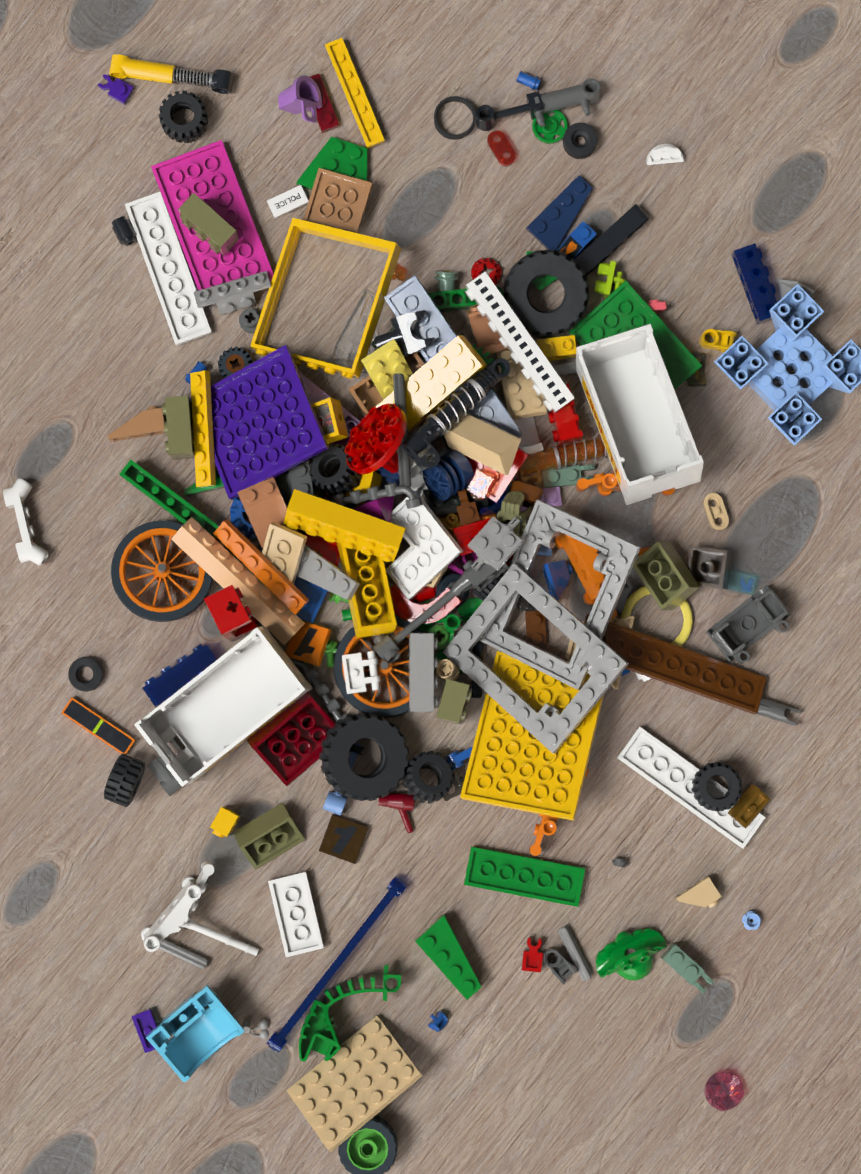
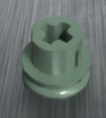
M436 270L434 279L438 280V291L455 290V280H459L457 277L459 271Z

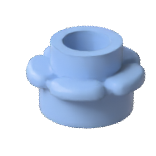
M748 911L742 917L744 927L748 930L758 929L761 922L760 915L754 911Z

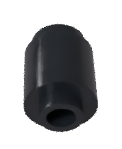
M125 216L119 217L112 222V229L121 245L129 246L136 241V233Z

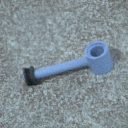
M358 743L353 744L349 750L351 752L348 763L351 769H353L358 754L362 755L361 752L364 750ZM329 791L323 809L341 816L347 797L342 796L337 791L335 793Z

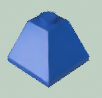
M565 560L547 563L542 567L548 591L558 601L572 574L571 566L569 563L566 564Z

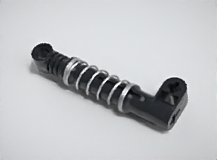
M503 358L496 359L489 363L478 376L467 380L468 388L460 387V391L456 395L452 394L453 398L449 401L445 400L443 407H437L438 411L435 414L428 415L426 422L401 444L405 452L419 468L429 470L438 465L440 456L431 443L438 436L446 434L447 430L451 429L453 423L459 422V417L466 416L468 409L472 410L475 403H480L481 399L486 398L488 391L509 374L510 364L507 360ZM496 365H499L501 367V374L496 372ZM426 449L427 451L423 454L424 456L419 457L418 454ZM426 456L430 457L428 463L425 461L427 459Z

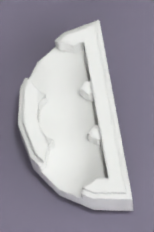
M673 144L657 145L649 152L646 159L647 165L684 162L682 152Z

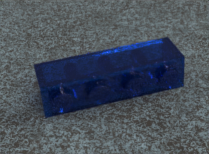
M199 644L192 649L194 653L188 657L186 654L176 660L178 664L172 668L170 665L160 671L162 675L156 679L153 676L144 682L146 686L142 689L155 707L161 705L217 660L207 644L204 646Z

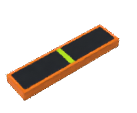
M71 697L61 714L121 754H127L136 741L73 697Z

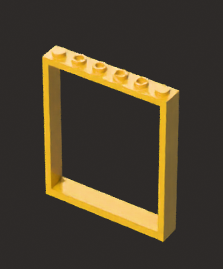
M292 218L250 347L260 356H266L277 350L264 346L301 232L389 253L352 369L292 353L294 361L298 366L303 363L313 370L322 368L324 372L335 375L336 372L341 373V376L347 379H353V377L360 378L364 366L361 360L368 354L385 302L384 297L387 295L400 256L401 247L395 242Z

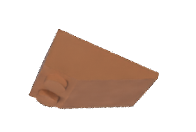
M273 477L237 492L262 549L270 523L275 522L289 528L284 524L287 507Z

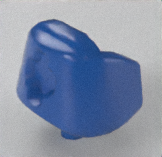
M438 1011L436 1015L431 1014L430 1017L433 1020L428 1024V1027L436 1032L441 1031L448 1020L445 1013Z

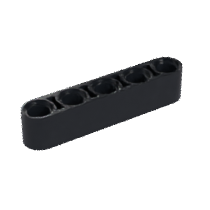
M638 204L631 207L575 259L584 270L586 277L650 218Z

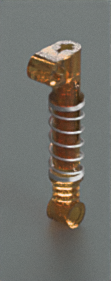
M594 436L591 440L585 441L583 439V442L579 443L573 441L571 445L565 446L563 444L562 447L558 448L554 445L546 451L529 454L518 471L519 480L522 483L528 484L530 477H523V475L535 473L531 481L535 482L534 486L540 488L542 483L540 471L551 468L558 470L561 467L566 468L568 464L575 466L577 462L585 463L589 459L595 461L597 457L604 459L608 454L602 439L600 441L599 438Z

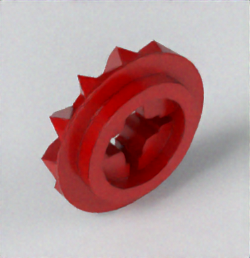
M482 257L475 261L471 269L472 279L474 280L481 275L480 273L483 272L485 265L488 270H493L489 273V278L496 285L501 278V267L498 262L490 257Z

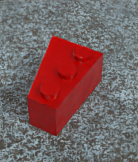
M569 383L565 384L566 387H567V388L569 389V391L571 392ZM574 400L555 413L553 410L547 413L549 423H553L554 431H552L553 440L558 442V446L571 444L573 441L579 442L583 437V432L578 424V414L576 415Z

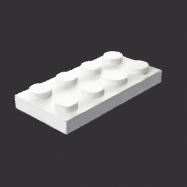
M298 873L268 881L285 956L290 957L324 948L307 873Z

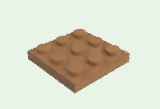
M319 168L303 220L359 234L373 183Z

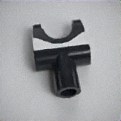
M425 310L407 313L391 319L394 330L375 337L377 349L394 339L398 347H400L403 356L422 351L436 343L434 337L421 339L415 333V324L422 317L427 316Z

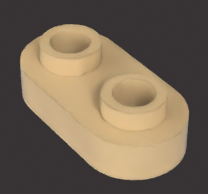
M716 493L708 494L703 500V507L709 525L716 531L724 530L729 524V518L722 497ZM710 500L715 501L716 505L714 507L710 506ZM716 518L721 519L722 523L720 525L715 523Z

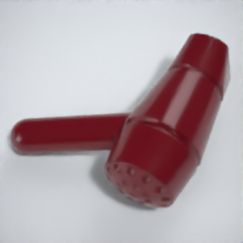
M390 793L383 798L379 797L378 805L397 809L406 831L412 833L414 828L407 811H413L416 806V800L413 799L414 795Z

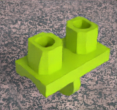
M610 261V264L599 263L597 275L608 277L607 282L596 280L594 292L603 294V298H607L610 295L612 284H615V291L626 281L622 279V272H617L616 277H613L616 266L615 261Z

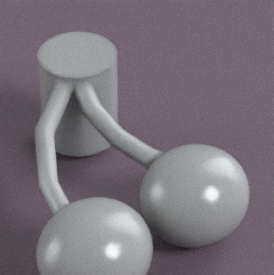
M265 1019L261 1020L259 1026L250 1029L248 1021L242 1023L244 1033H249L262 1039H267L269 1036V1032L265 1030L269 1024ZM259 1027L260 1029H262L260 1035L252 1034L250 1032L258 1029Z

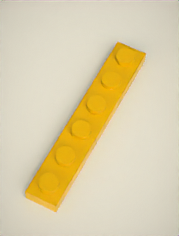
M343 38L325 44L326 51L367 149L385 142Z
M199 371L190 373L196 487H208L216 485L210 371Z

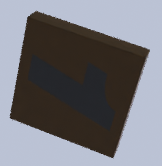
M332 814L319 851L355 864L368 827Z

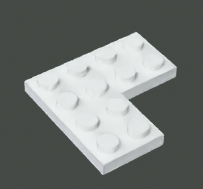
M414 491L416 497L421 498V506L407 509L405 500L409 498L406 497L392 511L391 521L393 524L406 528L403 537L410 547L386 569L408 600L415 597L463 552L462 548L417 491Z

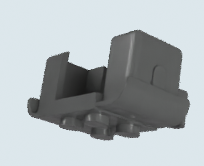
M766 585L712 626L706 633L729 662L735 658L737 662L745 663L750 658L749 653L745 650L773 628L778 633L786 632L789 629L788 622L784 620L790 614L775 592ZM780 624L784 625V630L780 629ZM741 654L745 655L744 661L740 659Z

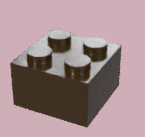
M690 546L687 568L699 586L728 590L733 552Z

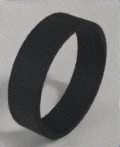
M447 97L435 109V127L447 139H462L469 135L474 128L475 110L472 104L462 97ZM461 102L471 110L473 122L467 131L452 135L444 132L439 127L436 116L444 104Z

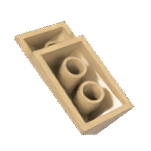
M466 413V416L459 417V422L453 423L451 429L447 430V433L444 434L448 447L507 476L521 441L520 438L468 413Z

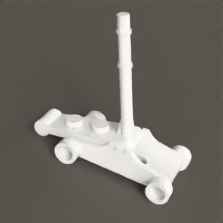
M204 861L201 864L202 870L197 880L192 876H187L183 879L182 889L152 926L144 927L141 931L144 947L149 952L156 951L161 941L169 934L179 932L181 927L195 930L226 945L243 950L245 953L248 952L256 956L259 951L258 948L251 946L249 943L246 944L232 938L230 935L227 936L198 924L189 917L191 911H195L201 894L206 890L208 877L214 873V867L210 861Z

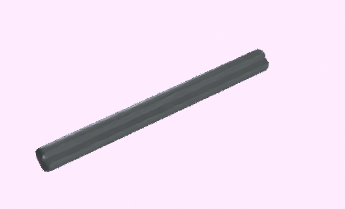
M397 373L393 375L395 405L404 411L407 420L404 374ZM406 424L404 437L398 447L400 486L411 488L410 458L401 445L408 438V426Z

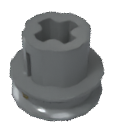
M255 308L245 309L239 316L241 328L247 333H255L261 312ZM250 316H253L254 319H256L252 320L251 323H248L247 318Z

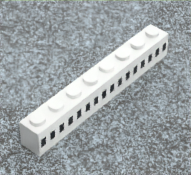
M482 273L468 283L465 293L471 301L475 300L479 305L476 307L482 317L486 315L490 321L487 324L491 330L498 332L500 335L499 341L503 347L510 349L512 360L516 364L520 363L523 368L521 370L522 374L527 380L529 378L534 383L532 388L537 395L541 394L544 397L545 401L543 403L549 411L553 410L555 413L574 400V396L487 273Z

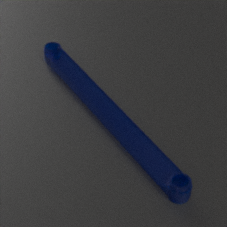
M397 876L392 879L386 887L389 891L281 1031L273 1033L266 1043L269 1045L268 1047L273 1051L280 1052L288 1041L285 1037L394 896L399 897L408 886L405 884V881Z

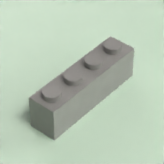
M433 633L409 634V712H434V708H437V696H434V688H437V677H434V669H437V657H434V650H437V638H434Z

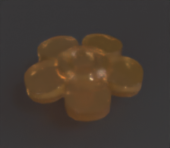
M398 263L392 280L397 278L403 281L407 271L404 267H400Z

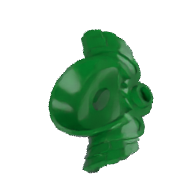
M652 928L639 929L633 933L620 932L617 934L615 942L607 944L604 949L598 952L596 956V969L601 978L616 972L627 980L636 981L643 979L652 969L653 954L666 948L667 943L663 936ZM628 949L635 950V952L625 956V952Z

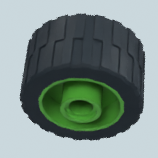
M375 1115L339 1145L338 1155L340 1156L341 1163L351 1174H384L394 1164L395 1157L397 1156V1137L392 1126L385 1119Z

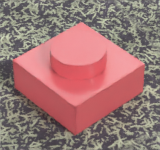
M659 299L651 300L647 304L655 314L663 313L666 310L665 301L660 302Z

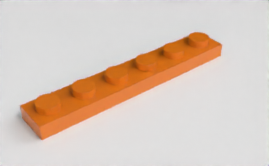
M228 519L220 524L213 535L295 615L299 613L309 599Z

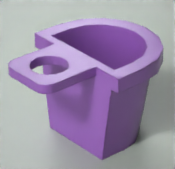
M303 75L296 78L291 86L280 92L278 96L279 109L293 114L302 113V118L305 121L316 123V108L322 107V98L315 81ZM308 110H311V112H312V117H309V116H308V114H307V111H308Z

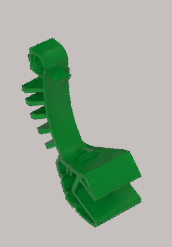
M388 964L384 965L383 987H375V975L371 974V987L365 988L364 975L359 976L361 987L359 989H354L352 978L347 979L350 988L348 992L344 993L340 982L335 984L340 994L335 998L329 988L324 990L330 1001L325 1003L316 998L307 1014L299 1038L300 1060L305 1062L311 1049L325 1055V1061L331 1059L340 1050L341 1042L335 1029L337 1024L332 1022L335 1019L334 1016L329 1014V1006L344 997L365 992H383V1000L387 1001V992L392 993L399 990L401 986V973H388ZM389 978H395L398 981V985L395 988L387 986L386 982Z

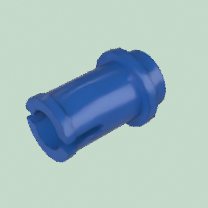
M520 71L516 82L530 87L533 91L534 89L538 90L541 79H539V76L534 77Z
M198 361L190 373L206 371L208 368ZM186 373L184 380L191 385L190 373Z

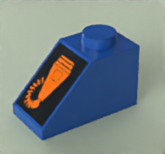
M582 221L557 251L575 260L595 240L597 233Z

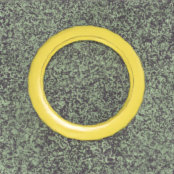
M646 586L637 589L629 596L621 613V618L631 616V611L638 600L650 594ZM687 600L679 605L683 613V628L679 636L670 643L682 647L688 640L692 631L693 615Z

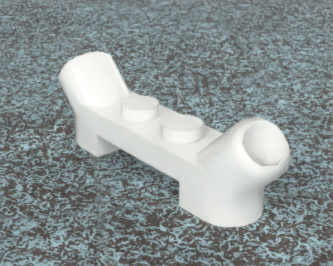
M20 478L16 480L13 487L3 489L6 507L9 509L15 508L23 541L15 544L20 562L32 561L39 566L44 564L48 558V551L33 543L32 537L35 536L33 526H29L28 522L30 512L28 507L24 506V501L30 493L32 485Z

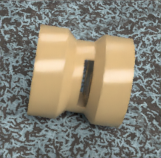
M443 659L437 663L436 673L444 680L455 681L460 675V668L452 661Z

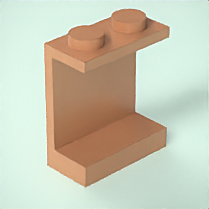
M479 305L471 306L470 310L466 312L478 349L484 348L482 354L489 352L491 355L508 349V347L504 348L500 343L498 332H493L487 324L490 321L486 315L482 317L476 307Z

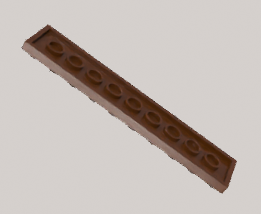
M589 614L585 616L584 624H586ZM609 622L602 640L629 663L625 669L745 712L757 714L766 677Z

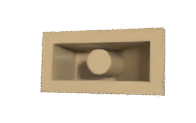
M706 876L674 898L678 902L701 907L709 906L711 908L719 903L718 899L722 896L711 879Z

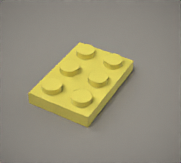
M394 339L361 360L383 400L394 391V374H404L405 381L413 375Z

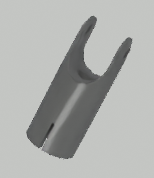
M761 698L757 715L791 725H798V723L788 720L784 715V711L802 713V711Z

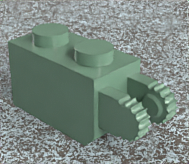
M674 943L660 957L689 984L694 985L703 994L706 990L696 980L702 976L708 984L712 985L714 983L704 973V970Z

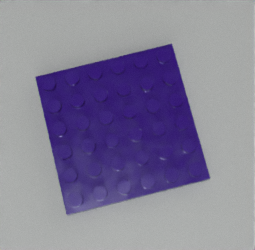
M282 346L211 386L214 459L229 499L233 500L239 497L237 492L264 480L274 478L329 448L289 346Z

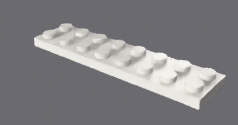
M161 192L126 203L125 207L175 345L178 346L211 334L212 332L203 307H197L194 296L196 288Z
M638 727L617 757V759L742 849H744L766 818L759 813L745 829L728 814L730 809L711 811L700 806L694 798V792H692V780L699 769L641 727ZM709 778L706 785L708 794L716 799L724 797L727 789L712 778Z

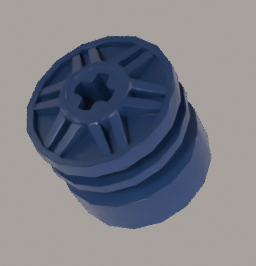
M450 450L440 457L437 466L422 471L426 487L439 500H447L458 493V491L470 486L474 480L471 464L457 450Z

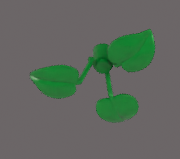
M480 598L467 599L463 605L458 607V614L462 618L451 614L446 619L442 618L433 622L435 624L444 623V629L450 633L449 644L453 640L454 632L457 631L460 622L465 621L466 624L483 601ZM426 600V601L419 602V603H420V604H426V603H430L431 601ZM432 623L421 624L417 628L421 631H428ZM445 649L439 650L435 655L437 663L443 659L450 660L443 653Z

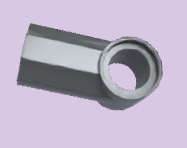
M159 756L148 767L160 781L159 784L164 791L171 796L182 786L166 767L167 764L161 756Z

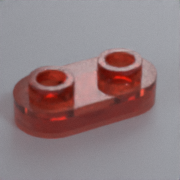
M498 130L492 131L487 138L488 147L501 166H511L516 158L514 149L503 132ZM499 137L500 141L495 142L493 138ZM508 153L510 157L504 158L503 154Z

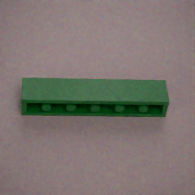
M130 459L119 473L124 480L182 524H185L192 517L211 536L218 540L213 535L219 527L217 524Z

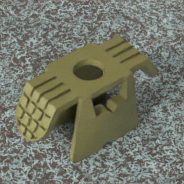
M512 491L504 497L501 510L497 513V520L507 525L513 517H516L520 523L513 531L521 538L532 513L533 506L528 507L520 514V508L524 502V494L519 491Z

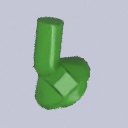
M330 639L324 652L328 668L334 667V653L337 650V643Z

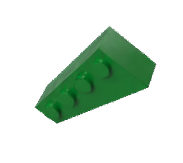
M443 914L418 936L415 942L464 998L468 1000L481 988V984Z

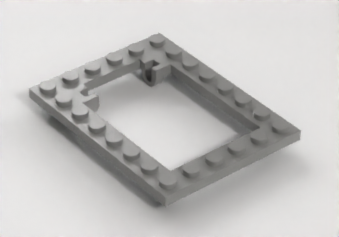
M537 499L521 537L523 543L516 550L509 568L513 563H516L529 574L541 544L550 549L554 548L555 543L552 542L554 536H559L560 532L602 551L595 558L593 568L606 576L585 624L602 639L641 547ZM517 592L479 641L580 690L588 674V669L578 665L586 654L579 646H576L570 662H567L506 631L520 597V594Z
M516 563L512 564L443 651L451 661L553 754L559 750L629 664ZM517 592L586 653L578 665L588 669L587 673L591 677L562 713L550 703H546L538 712L471 651Z

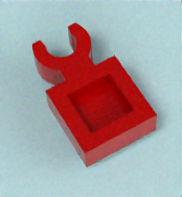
M528 937L527 946L529 951L523 950L521 970L541 973L543 953L537 951L541 947L542 941L538 938L537 945L533 946L530 943L531 937Z

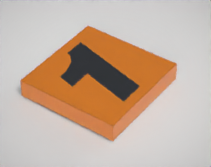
M304 622L305 624L289 640L285 653L289 658L320 667L332 630Z

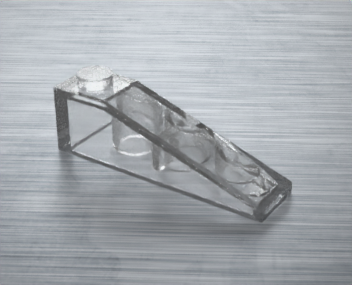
M369 290L364 291L336 342L331 361L352 369L374 302L375 293ZM377 326L367 356L376 351L375 337L379 336ZM363 366L362 372L368 374Z

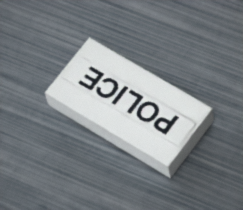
M301 185L267 200L275 219L307 205L309 202Z

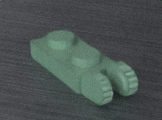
M595 464L566 466V468L561 467L558 470L556 468L542 469L544 488L576 485L578 480L581 479V471H592L596 469ZM588 476L583 478L588 480L594 478V476Z

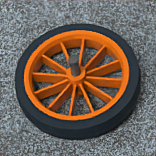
M153 521L142 524L130 531L122 539L114 553L111 564V580L114 590L122 604L132 613L143 619L168 622L183 618L195 611L210 591L213 578L199 565L198 578L172 572V570L196 564L195 561L170 567L184 552L182 549L168 564L166 563L171 539L183 526L182 524L171 521ZM156 536L169 537L163 562L160 561L154 541ZM149 538L152 539L158 564L138 547L141 542ZM136 548L154 567L129 562L128 558ZM126 564L153 571L152 573L126 580ZM171 575L197 581L191 594L189 595L171 578ZM154 576L136 596L128 586L129 582ZM157 580L158 585L153 605L144 603L139 597ZM170 580L187 598L173 605L166 581ZM161 582L165 583L171 606H155Z
M395 617L397 626L394 636L408 626L410 622ZM353 626L340 641L334 658V676L341 694L354 708L362 713H371L389 718L409 712V692L392 674L393 671L409 676V673L394 669V666L409 663V660L388 663L383 661L382 658H378L377 671L381 680L383 676L386 677L390 703L374 701L378 690H375L372 700L365 698L360 693L347 694L342 655L351 654L359 641L369 651H372L363 641V637L356 638ZM416 628V629H415L413 632H411V633H423V632H422L419 628ZM409 644L400 651V654L409 647ZM389 675L408 694L407 696L393 702L388 680Z

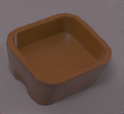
M519 481L512 482L511 492L519 491L524 494V502L521 506L527 508L533 506L534 508L537 499L544 500L545 493L543 489Z

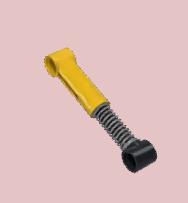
M119 54L112 55L109 72L110 76L119 79L135 78L169 84L180 81V83H190V85L193 83V85L196 84L197 86L200 84V86L211 87L212 91L221 94L230 93L233 73L227 70L218 69L213 73L208 74L207 72L205 74V72L202 73L201 71L199 73L198 70L197 72L195 70L193 72L192 70L188 71V69L185 71V69L182 70L181 68L178 70L175 65L130 59Z

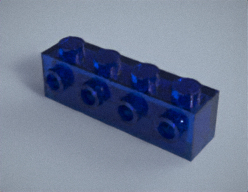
M754 243L734 250L731 256L756 324L759 325L772 320L769 310L779 300L776 301L774 295L776 293L773 283L769 282L768 268L766 265L763 266L761 249L757 248Z

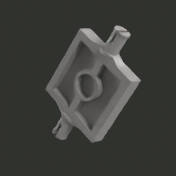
M493 516L468 544V547L478 557L471 565L475 571L483 563L491 565L498 571L523 543V540L513 531L520 523L516 517H513L506 525Z

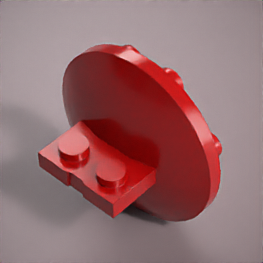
M389 403L377 408L372 407L360 423L352 428L348 445L344 449V452L349 455L347 458H353L352 462L346 459L349 468L358 474H368L380 467H384L391 473L398 472V447L404 437L407 424L406 415L401 408Z

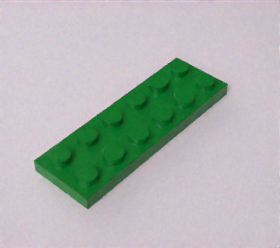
M471 847L464 885L578 907L585 868Z

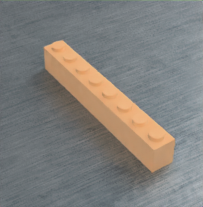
M192 517L173 536L172 540L223 588L233 585L235 588L239 587L244 597L241 599L243 605H248L252 615L284 645L305 624Z

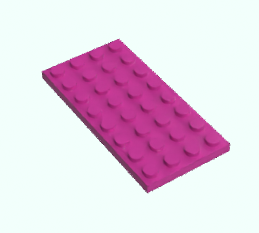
M222 140L151 166L198 290L264 271L267 272L269 281H272L273 271ZM193 193L237 231L239 240L225 256L221 253L217 255L211 250L206 240L202 242L195 235L196 232L193 228L189 230L182 224L178 209Z

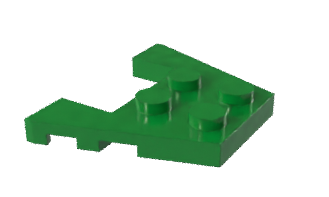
M331 136L297 180L296 185L312 190L319 168L367 181V148Z

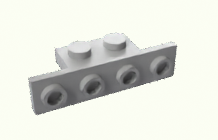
M264 271L195 291L194 296L198 308L216 303L219 313L222 315L256 305L253 292L270 288L271 284L267 272Z

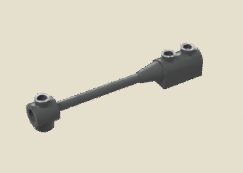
M472 560L468 561L463 566L465 571L448 593L392 639L388 635L385 637L382 634L374 639V650L383 661L393 663L400 657V649L397 646L400 641L455 596L462 594L472 587H475L478 592L483 590L509 568L506 563L498 571L485 563L475 571L471 567L474 562Z

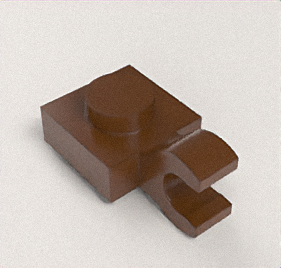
M466 490L459 491L458 495L462 505L456 508L461 525L479 521L480 517L475 501L469 503Z

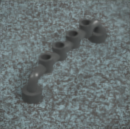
M396 482L386 484L385 489L379 490L378 486L370 487L367 489V493H362L361 489L350 492L348 497H344V493L332 496L333 500H330V502L344 506L404 493L409 498L405 500L407 509L422 505L421 498L416 497L410 487L397 486Z
M291 660L296 667L302 670L335 720L338 721L339 719L346 718V714L342 716L338 711L341 707L336 699L333 698L331 700L327 695L330 691L325 683L320 684L316 677L319 674L314 667L309 668L303 661Z

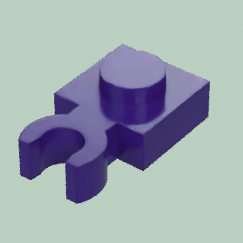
M104 74L103 78L108 82L106 85L98 83L99 88L104 91L109 90V97L125 105L134 90L133 86L116 78L115 82H112L111 78Z

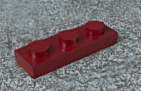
M320 74L310 76L317 84L321 93L322 107L316 108L318 125L321 132L324 133L339 127V123Z

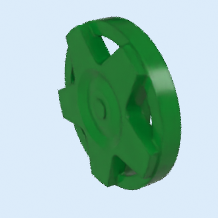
M554 110L544 113V127H540L539 124L535 125L537 119H533L532 131L539 141L545 144H553L559 142L564 137L567 130V120L560 111ZM547 113H555V114H554L553 116H549ZM561 120H563L564 128L559 124Z

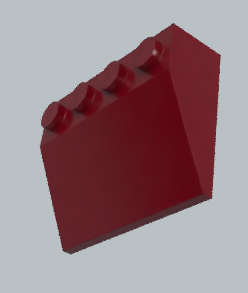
M307 692L248 738L247 741L278 778L288 786L319 759L323 748L321 746L322 740L326 739L327 731L329 728H333L335 724Z

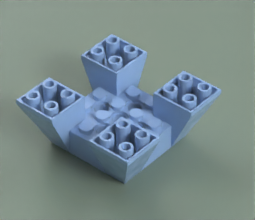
M798 284L769 310L776 332L757 350L741 336L714 361L740 390L749 385L774 411L768 419L794 446L822 420L809 406L828 387L850 394L861 383V349L852 339L834 356L823 347L807 328L824 310ZM773 353L780 354L781 360H775ZM800 354H805L808 357V361L801 360ZM786 367H792L795 373L789 374ZM773 380H779L781 387H775ZM800 380H804L808 387H801Z

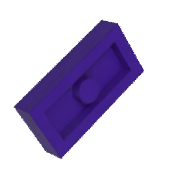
M151 1009L131 1016L144 1052L147 1053L155 1050L146 1039L147 1034L157 1027Z

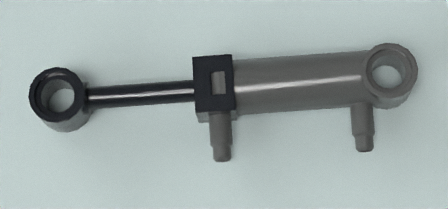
M590 78L580 85L540 94L539 91L526 94L527 104L496 112L489 105L479 106L476 110V125L482 131H489L494 127L496 119L529 111L531 120L536 118L539 126L544 127V113L578 104L582 105L585 115L589 116L591 114L589 105L596 104L600 99V83L596 79Z

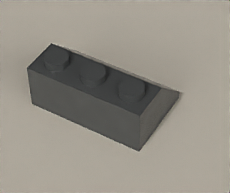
M304 461L275 477L276 485L286 507L289 505L294 489L317 497L315 483L312 482V476L309 475L311 470L309 461Z

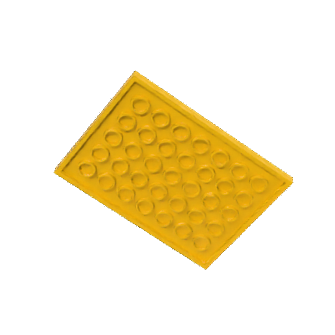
M496 652L492 670L538 712L546 703H550L562 713L579 692V690L503 652ZM587 674L586 679H585L583 685H584V684L588 681V679L591 677L590 674ZM486 693L460 798L575 821L604 695L559 750L553 754Z

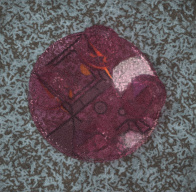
M717 1072L705 1084L704 1093L706 1100L719 1111H726L736 1107L744 1096L742 1082L731 1072Z

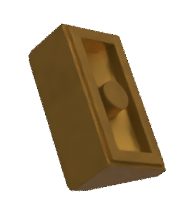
M752 784L737 801L738 803L729 810L728 814L746 829L770 801V798Z

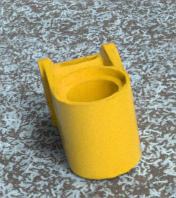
M707 329L700 336L699 344L705 349L725 352L734 344L737 333ZM705 335H710L713 338V343L706 342Z

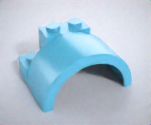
M206 984L196 994L192 993L165 1016L162 1023L147 1034L146 1039L179 1078L186 1082L205 1060L225 1043L244 1033V1029L220 1002L217 994Z

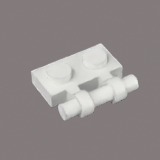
M375 651L367 652L368 660H362V653L342 655L347 694L367 692L366 684L368 683L372 684V691L380 690L379 682H381V679L378 676V658L376 659ZM363 666H369L370 677L365 678Z

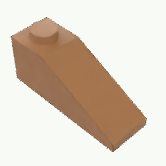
M159 406L148 407L147 410L140 412L110 433L108 440L114 442L166 434L164 433L163 425L165 415H163L162 408H159Z

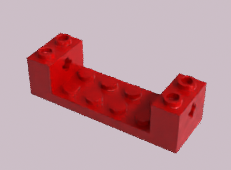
M233 585L204 598L221 635L230 642L252 632L258 627L257 624L260 623L252 615L248 605H243L241 599L244 597L239 587L235 588Z

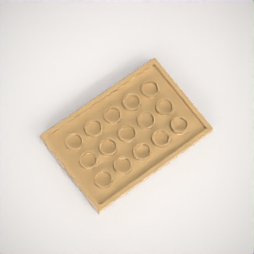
M375 1016L341 1045L340 1050L331 1059L321 1061L286 1091L328 1151L332 1152L423 1075L382 1020Z

